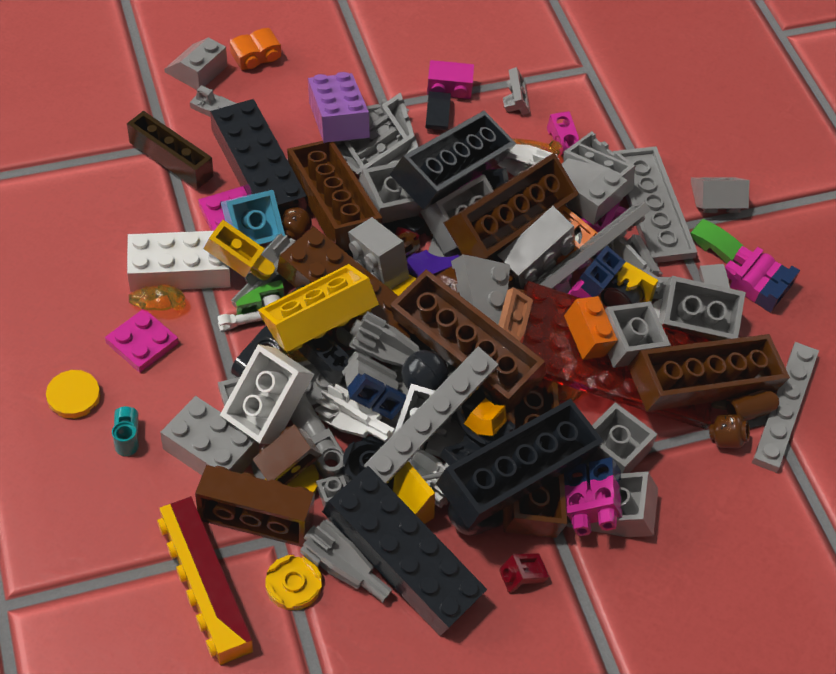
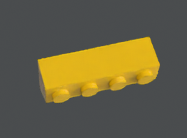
M348 264L258 309L276 342L282 349L288 352L301 348L304 343L311 339L323 337L327 331L335 327L346 325L350 319L358 315H364L367 311L370 312L379 303L369 277Z

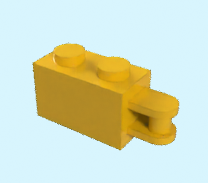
M224 220L220 222L203 248L243 277H246L250 272L260 280L265 281L271 277L275 270L274 264L261 255L265 248Z

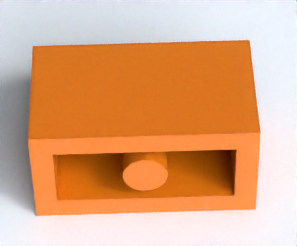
M599 296L576 299L564 315L583 360L605 357L618 341Z

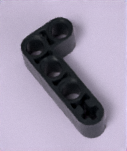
M301 285V286L297 287L296 289H294L292 292H294V291H296V290H298V289H300V288H302V287H304V286H306V285ZM327 333L321 338L307 341L298 349L329 382L341 384L345 381L342 371L348 365L350 357ZM316 348H321L325 351H318Z

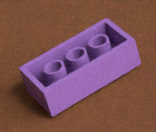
M339 72L331 76L318 74L308 78L309 104L323 143L370 138L369 111L352 73Z

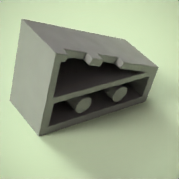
M592 131L564 151V161L569 158L609 167L627 179L624 196L634 189L635 165L620 153H613L608 149L609 145L605 141H598L596 134Z
M464 254L452 260V268L455 269L458 282L456 284L457 292H460V296L496 324H499L508 290L510 264Z

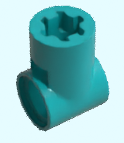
M120 407L114 413L112 437L115 451L121 456H131L136 453L139 447V413L135 408Z

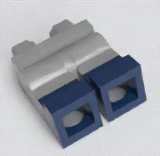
M355 351L349 358L348 365L342 371L343 376H345L350 399L369 409L372 407L373 411L393 420L406 400V394L397 390L396 372Z

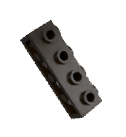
M142 111L127 123L129 143L194 188L199 189L214 176L213 162L210 155L145 111Z

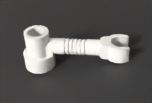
M269 295L262 299V307L280 299V296ZM259 311L240 315L223 314L218 316V325L220 331L224 332L237 327V325L262 321L263 319Z

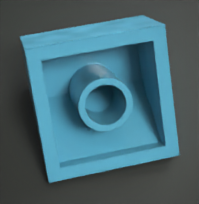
M274 190L221 202L225 221L259 245L273 241L279 234L285 236Z

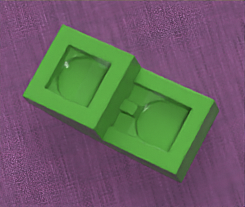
M704 219L690 232L692 239L704 251L711 248L726 264L734 259L738 250L743 246L724 229Z
M278 280L265 284L245 294L236 302V315L258 311V309L262 308V299L266 296L278 295L280 298L284 297L282 281Z

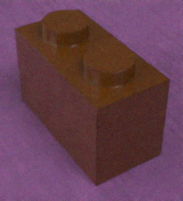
M293 424L291 427L284 429L280 436L271 444L261 448L259 454L253 458V461L266 480H277L287 485L321 457L322 454L307 432Z

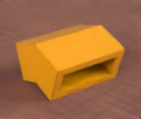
M485 398L471 412L464 424L476 434L494 436L507 422L505 406L494 405Z

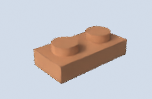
M513 287L507 290L498 325L522 343L533 299Z

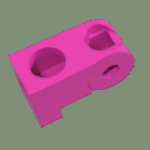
M570 111L550 114L547 131L549 135H552L559 155H564L565 150L579 141V136ZM564 119L563 123H557V120Z

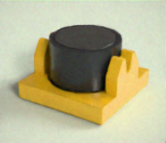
M625 262L601 292V299L606 307L652 302L658 280L630 263Z

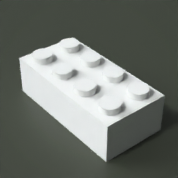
M214 231L128 234L127 275L130 292L231 287L230 267L203 249Z

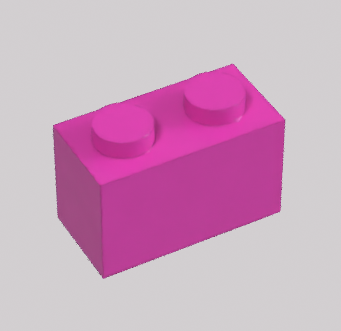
M430 60L427 95L429 91L451 93V97L471 99L474 64Z

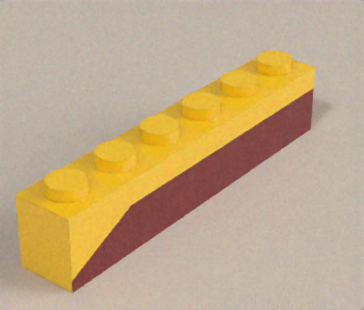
M192 496L160 507L161 519L157 520L158 527L162 536L167 534L170 542L166 543L171 559L177 558L179 566H176V571L181 583L186 581L189 590L185 591L191 607H197L199 614L195 615L199 629L201 632L206 630L209 639L205 640L210 656H216L219 664L222 665L252 653L251 636Z

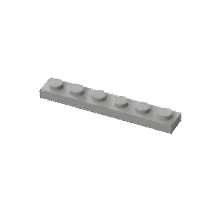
M637 203L631 206L526 290L552 294L554 286L558 283L563 284L572 278L571 273L577 268L582 269L591 262L590 258L595 254L599 255L606 246L609 247L608 244L611 241L624 237L627 234L626 229L645 220L644 215L651 211L647 203Z
M798 342L794 343L785 367L790 378L776 392L779 398V406L768 415L752 464L775 473L779 470L819 350Z
M478 346L365 463L364 468L369 466L387 484L498 368L499 364Z

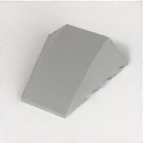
M401 93L381 105L386 115L369 125L370 138L334 141L351 170L359 177L362 169L397 163L405 154L418 148Z

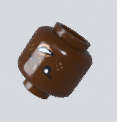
M301 208L287 209L281 217L285 235L295 241L312 227L309 214Z
M718 415L714 424H710V439L715 440L716 445L722 449L742 448L745 442H749L750 439L749 422L745 421L741 415Z

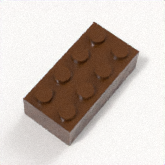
M206 465L195 492L197 511L203 522L300 547L304 546L303 544L306 541L304 536L310 530L314 521V492L301 486L292 487L284 485L277 480L256 478L250 473L240 474L229 471L222 466L213 467Z

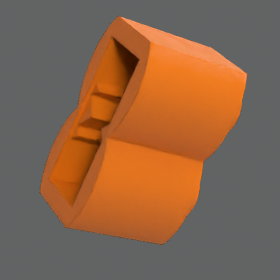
M270 28L258 29L250 35H240L229 41L230 53L241 70L253 69L261 63L274 62L281 57V44Z

